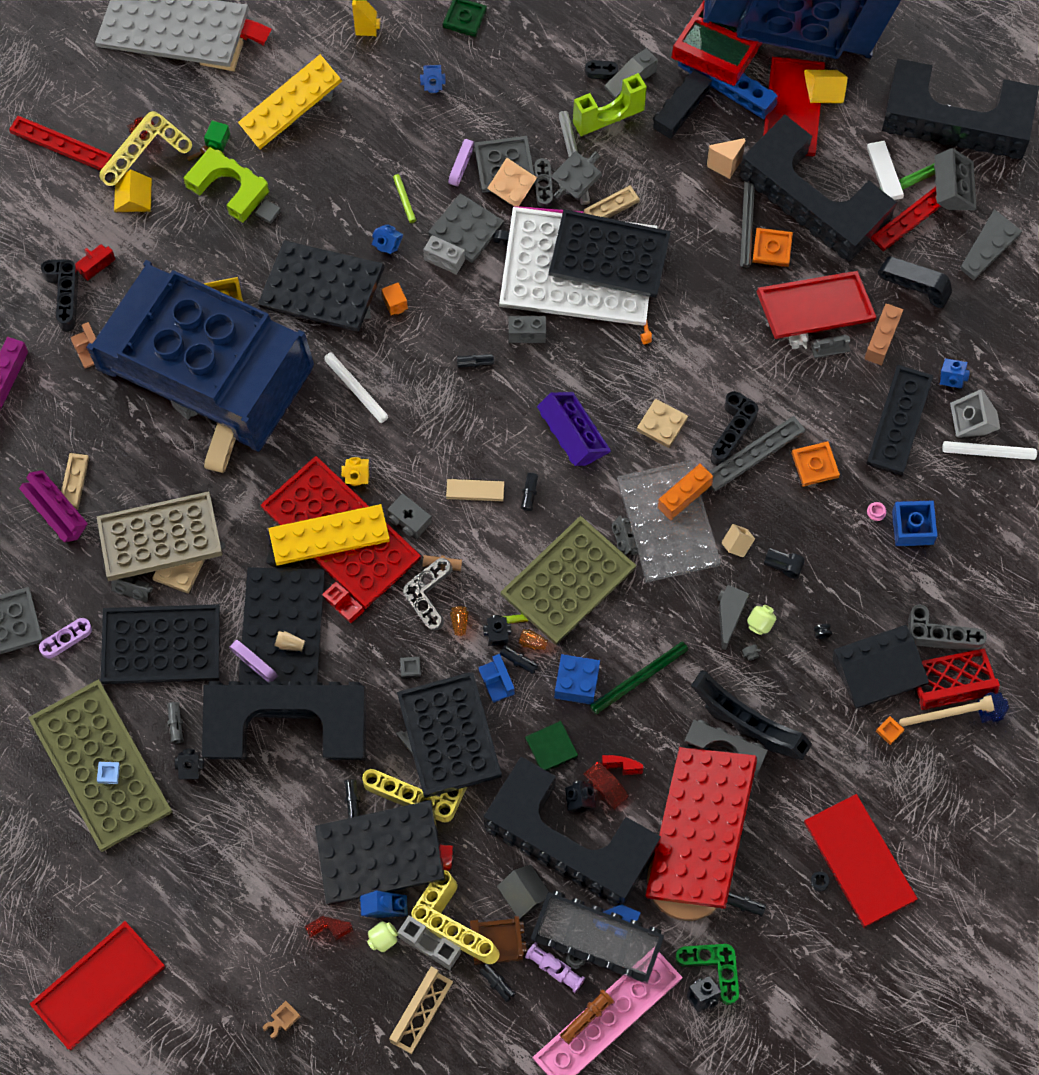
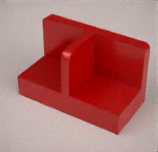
M100 244L92 251L88 248L84 249L86 256L75 265L77 271L86 281H89L116 259L113 250L109 246L105 248Z

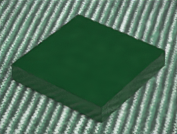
M452 0L442 24L443 28L476 37L487 11V6L469 0Z
M561 721L525 736L538 766L546 771L578 757Z

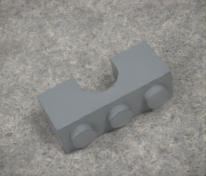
M411 916L407 917L398 931V937L448 970H451L461 954L460 947L444 937L442 939L437 937L424 924Z

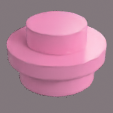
M874 502L868 506L867 515L874 521H880L886 515V508L882 503Z

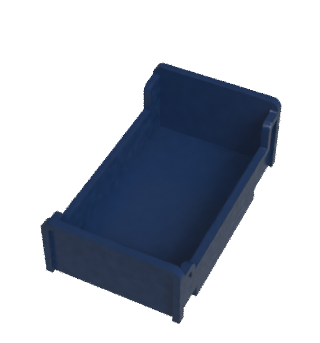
M704 0L703 22L733 26L737 29V37L835 59H839L843 51L865 55V58L871 59L873 48L901 0Z
M145 260L143 270L95 341L92 344L89 343L86 347L96 369L112 377H116V375L123 377L232 429L236 440L259 452L313 369L314 361L305 332L298 330V332L272 321L269 314L174 270L170 274L153 267L150 261Z

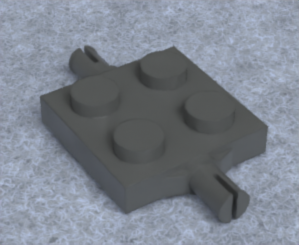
M575 151L551 176L560 187L553 197L559 201L566 193L578 201L602 176V173L594 166V163L601 156L595 151L587 159Z

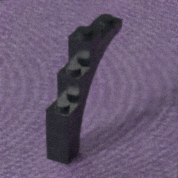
M701 670L692 683L691 687L706 703L705 708L715 719L732 723L740 734L758 739L768 751L803 760L812 746V743L804 733L778 724L754 711L726 691L708 672Z

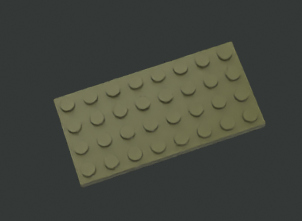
M99 679L28 717L101 852L173 813ZM99 762H119L118 784H102L97 782Z

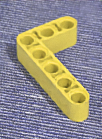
M154 111L149 112L102 168L99 175L100 179L108 186L115 185L157 134L181 153L189 152L192 148V142L162 115ZM158 116L159 122L156 125H152L151 119ZM172 128V134L166 137V129ZM146 130L147 137L140 139V132ZM183 139L186 140L185 147L179 148V142ZM135 144L136 150L133 153H129L128 147ZM124 158V165L117 167V160ZM112 172L113 178L106 181L105 175Z
M369 769L364 772L362 777L367 791L402 806L431 800L433 802L435 819L444 823L453 819L467 789L465 787L456 790L458 795L455 797H450L447 792L441 794L440 797L424 798L422 789L377 770ZM370 777L377 779L374 784L367 783V780ZM388 785L395 786V789L391 792H388L385 790V787ZM408 792L414 795L411 799L403 798V795ZM442 808L450 810L447 815H442L439 811Z
M444 870L445 880L428 885L413 908L412 917L424 924L431 933L441 939L443 937L467 954L486 964L495 963L499 959V951L492 941L441 914L457 890V882L448 871Z

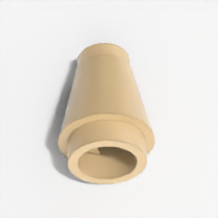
M279 631L275 646L279 647L280 650L302 652L305 640L286 631Z

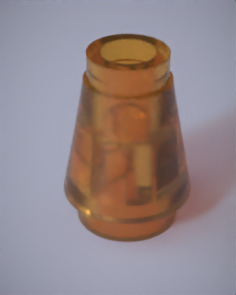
M464 606L451 608L450 617L456 636L466 635L469 612L467 607Z
M523 629L518 644H521L522 647L544 651L548 643V639L530 629Z

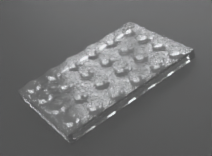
M691 460L617 476L646 582L721 565L701 495L671 521L657 508L658 499L693 470Z

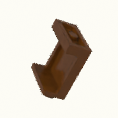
M515 916L514 919L488 922L470 921V929L492 941L498 949L499 959L495 963L523 960V954L527 953L526 941L521 940V934L525 932L524 923L519 921V916ZM473 957L474 965L486 964L478 960L477 958Z

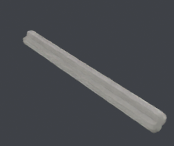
M567 111L559 112V120L568 156L570 157L575 151L578 152L569 114ZM588 190L580 198L581 205H588L590 203Z

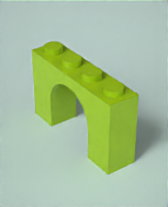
M639 73L623 79L620 95L606 106L598 108L590 93L574 99L573 124L580 136L645 110L647 87Z
M209 147L185 175V186L200 196L215 179L225 176L235 178L241 183V187L227 204L229 215L243 223L269 193L268 183L263 177L254 175L250 169L241 167L234 159L225 157L221 151Z

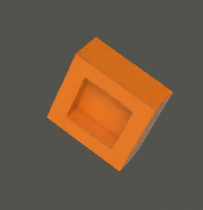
M889 716L876 732L891 745L905 729Z

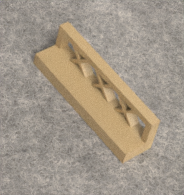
M431 966L390 1036V1042L412 1055L453 981L439 974L438 970ZM437 978L446 983L443 991L434 993L433 984ZM433 997L434 1007L424 1011L422 1005L424 999ZM423 1015L425 1021L423 1026L414 1029L412 1024L413 1018ZM413 1033L414 1042L410 1048L400 1042L404 1035Z

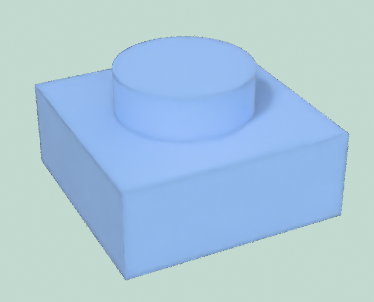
M99 762L97 782L102 784H118L119 762Z

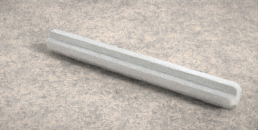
M331 352L324 357L325 362L380 423L388 419L386 412Z
M945 441L942 446L943 452L1030 460H1035L1037 457V450L1034 448Z

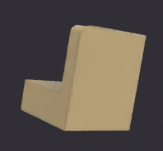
M732 524L722 544L729 553L744 557L755 538L748 529Z

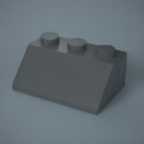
M953 148L935 155L934 168L937 203L947 210H975L974 161Z

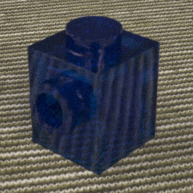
M990 692L983 696H992L995 711L978 710L982 723L990 720L998 722L1004 719L1008 712L1009 704L1007 699L1003 698L1002 693L995 694Z

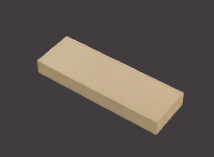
M628 186L584 209V213L610 218L637 204L640 198L633 188Z
M70 453L61 492L74 508L78 510L89 456Z
M447 479L446 499L503 502L504 481Z

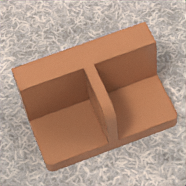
M89 322L82 324L84 332L71 337V341L84 368L95 365L86 348L89 343L92 344L96 339Z

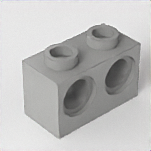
M433 235L423 249L425 261L456 275L465 261L464 249Z

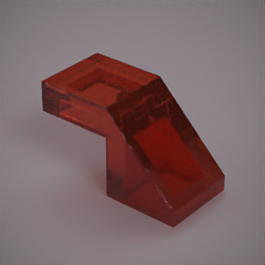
M599 761L584 773L589 783L593 784L595 790L601 792L611 808L615 809L629 797L620 782Z
M321 916L304 926L310 938L328 928L335 941L353 931L350 922Z

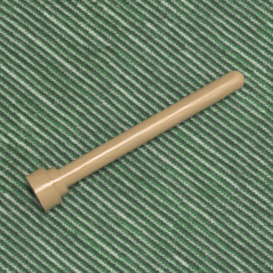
M990 695L983 697L984 699H981L980 702L902 718L899 724L901 726H908L977 710L992 712L995 709L992 696Z

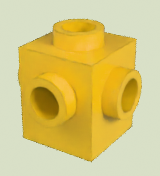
M359 457L346 459L345 466H342V477H345V484L352 486L368 484L369 459H360Z

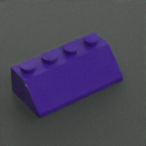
M551 392L537 406L542 418L546 420L551 432L556 436L560 446L565 450L570 462L574 466H586L611 452L573 392Z

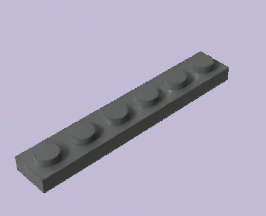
M792 416L710 470L709 472L713 475L710 488L714 492L805 433V428L795 416Z

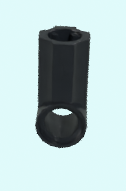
M769 548L764 565L782 571L787 577L797 579L800 576L805 559L798 554L791 553L788 555Z

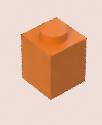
M399 283L381 289L382 298L390 315L400 314L408 309L407 299Z

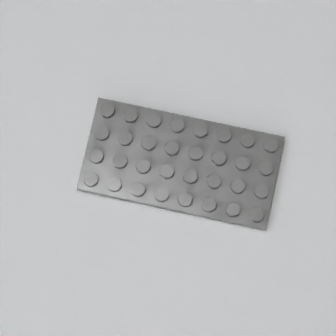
M110 0L95 44L101 48L230 67L249 7L246 4L219 0Z

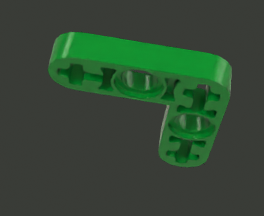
M731 945L684 946L677 950L675 959L678 965L682 967L717 965L721 1001L726 1005H732L737 1002L739 986L735 950ZM723 949H727V953H731L728 956V964L721 966V964L725 963V959L720 953L723 952ZM702 950H707L710 952L711 958L704 961L700 958L699 953ZM693 951H697V961H693L694 957H689L686 962L683 961V958H679L682 952H686V955H693ZM730 969L733 972V978L730 980L724 979L722 971ZM734 983L735 986L731 985L730 989L731 993H735V996L732 997V1000H728V997L724 996L727 993V985Z

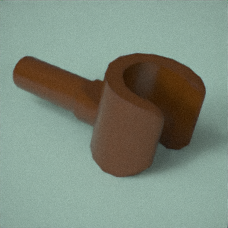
M201 147L199 152L187 157L188 161L203 156L209 147Z

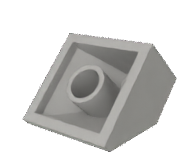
M982 389L950 403L956 437L983 436L1000 429L998 413Z

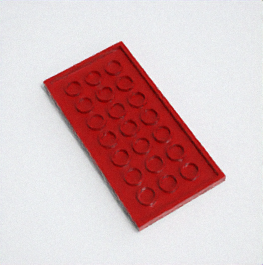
M317 456L260 505L279 526L369 507ZM387 523L390 542L313 558L365 609L421 559V555Z
M679 747L659 834L661 840L655 851L645 896L648 899L726 909L757 764L756 755Z

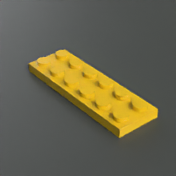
M319 54L238 123L256 146L262 149L338 86L342 80Z
M381 504L268 528L276 566L390 542Z

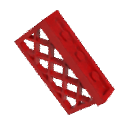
M985 648L922 661L924 669L928 670L926 673L927 677L930 673L939 676L940 679L937 683L928 680V685L934 687L931 692L923 693L921 687L916 688L921 710L998 694L1000 684L998 679H995ZM981 655L983 663L980 666L971 661L972 658ZM955 660L965 662L962 669L952 664ZM942 664L947 668L941 673L934 669V666ZM968 665L978 669L974 676L965 671ZM949 668L959 673L956 679L946 675ZM982 671L988 674L990 680L983 681L977 678V676ZM963 675L971 679V682L964 685L958 680ZM945 679L952 683V686L944 688L939 684Z

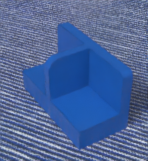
M500 654L492 656L493 662L479 667V672L492 702H497L515 694V688Z

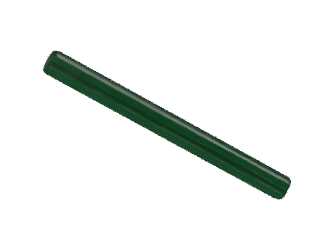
M680 642L592 703L590 705L591 710L595 714L604 710L688 651L687 645L684 642Z

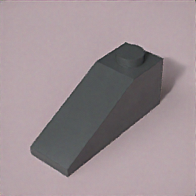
M647 48L632 57L604 88L616 99L622 91L623 79L639 73L642 80H645L657 72V58Z
M727 585L725 591L721 590L717 599L720 601L721 643L724 650H726L749 596V593Z

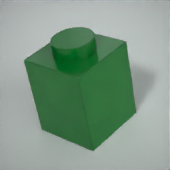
M211 121L204 137L205 145L223 152L230 137L229 126Z

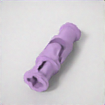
M536 942L525 955L526 959L530 958L539 965L540 969L547 971L558 982H563L572 988L574 993L579 990L585 981L584 976L580 977L574 973L571 967L559 959H555L550 952L546 953Z

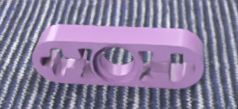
M467 139L463 141L449 176L448 183L450 185L459 186L473 152L474 141Z
M85 618L75 620L40 643L39 650L42 656L47 659L54 658L89 636L92 632V626ZM79 626H85L86 630L82 631ZM72 629H74V631L76 632V634H77L76 637L74 636L73 632L71 631ZM64 634L71 635V639L67 643L60 641L61 636ZM55 640H57L60 647H57V645L54 642ZM49 645L52 651L48 652L46 646Z
M235 640L229 647L237 657L268 683L278 677L271 667L240 641Z

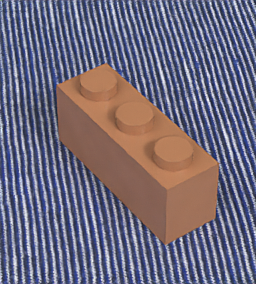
M885 304L868 346L865 360L882 366L900 322L903 309Z

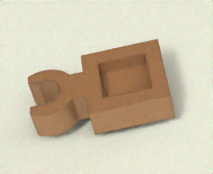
M285 1001L271 1014L274 1021L266 1023L263 1026V1030L266 1031L270 1027L274 1028V1032L270 1035L274 1039L278 1036L281 1027L287 1031L301 1016Z

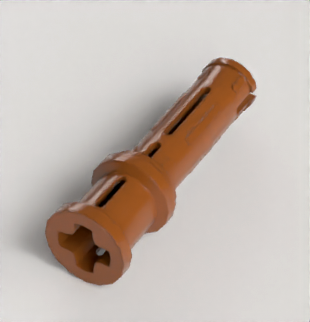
M602 989L600 995L593 1002H589L587 1009L559 1036L569 1045L596 1017H601L602 1012L610 1004L613 1005L615 1003L614 1000Z

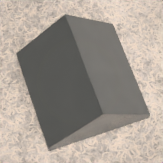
M531 864L513 870L497 885V888L514 914L519 916V920L541 907L549 892Z

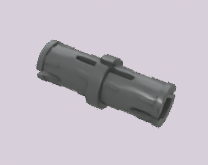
M179 702L167 704L169 716L167 725L170 727L171 743L173 744L184 741L182 733L183 719L180 716Z

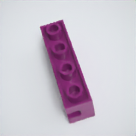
M43 470L30 472L26 477L29 482L22 483L19 489L63 542L78 540L88 523Z

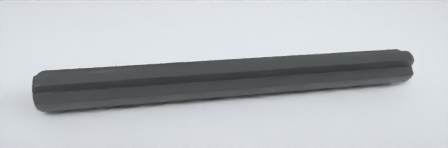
M744 181L740 266L749 268L751 265L755 191L754 185L749 181Z

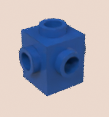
M441 65L423 66L424 74L420 75L421 85H424V91L428 90L429 93H437L439 90H442V84L446 83L445 74L441 72Z
M383 225L376 228L373 232L372 238L374 239L372 245L381 252L391 254L398 250L403 234L396 231L391 225Z
M945 359L941 370L940 385L963 388L964 382H968L970 371L967 370V362Z

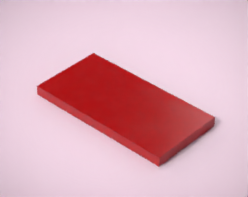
M772 57L769 89L773 90L778 95L775 108L765 117L763 136L785 114L812 135L807 156H815L821 103H810L804 71L824 70L825 62Z
M858 271L760 287L756 291L775 339L873 322L877 318Z
M857 794L804 820L805 826L863 928L917 901L915 893Z
M124 921L35 998L30 1005L70 1051L163 970L165 965L129 924Z

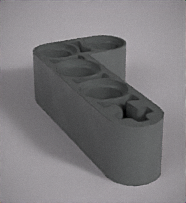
M921 604L915 605L912 608L908 618V629L916 646L973 651L982 649L987 639V635L982 629L929 624V611L926 606ZM919 613L923 618L919 619L914 614ZM918 631L922 634V636L917 637L914 635L913 632ZM934 633H937V634H939L942 638H941V639H937V638H935V637L933 636V634H934ZM953 635L959 636L961 641L955 640Z

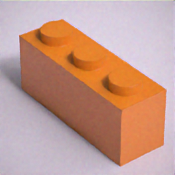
M698 464L658 499L657 508L671 521L712 485L713 475L704 466Z

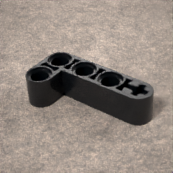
M889 256L878 271V275L886 281L928 294L930 303L937 308H943L952 294L951 282L947 275Z
M46 260L41 264V271L47 282L58 283L56 319L60 329L68 332L73 330L76 325L78 271L72 260Z
M731 391L726 395L724 408L726 412L734 417L712 448L710 458L715 466L731 457L757 418L759 410L757 403L736 391ZM730 401H735L738 404H731ZM750 410V411H752L753 413H752V414H748V413H746L745 411ZM740 424L743 428H737L735 425ZM726 439H732L734 442L729 443Z

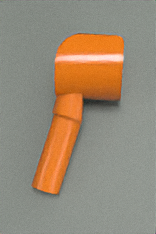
M647 320L646 325H644L645 333L640 334L643 345L652 342V333L649 331Z

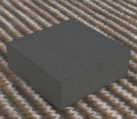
M265 199L255 212V215L271 224L281 212V209Z
M420 656L400 658L402 679L421 677Z

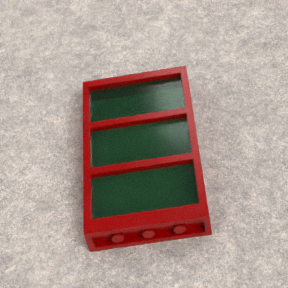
M703 1L674 44L671 58L735 86L762 43L738 38L737 29L733 26L703 22Z

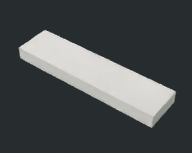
M885 140L867 144V150L881 190L894 200L902 199L904 194Z

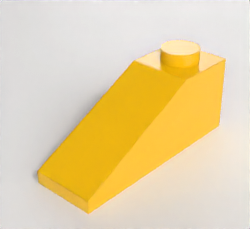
M352 0L355 35L376 36L377 29H380L381 23L380 19L377 18V11L367 0Z

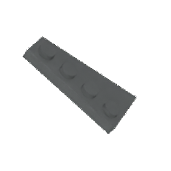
M994 209L960 270L972 280H975L1021 235L1022 231Z

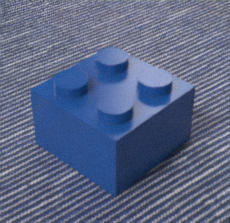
M934 501L895 502L892 509L895 546L934 545L937 539Z
M561 654L555 687V699L585 704L594 703L600 660Z

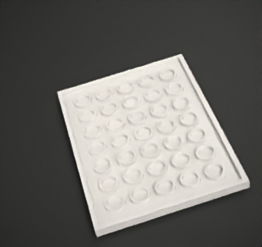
M513 207L499 307L646 325L649 296L548 276L562 213ZM634 223V224H638V225H643V226H648V227L657 228V226H655V225H647V224Z

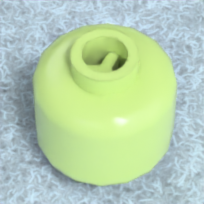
M763 605V607L756 606L747 619L749 629L759 635L768 633L776 621V616L773 613L774 610L767 605Z
M382 921L368 931L369 940L367 942L374 951L377 949L380 952H385L397 943L398 932L390 922Z

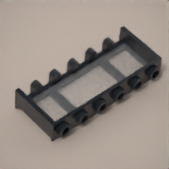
M553 891V894L547 893L531 937L533 942L648 984L664 940L661 930L650 927V929L643 928L642 923L632 919L630 922L622 920L623 916L614 912L608 915L603 913V908L592 905L591 908L584 906V901L573 898L572 901L565 899V894Z

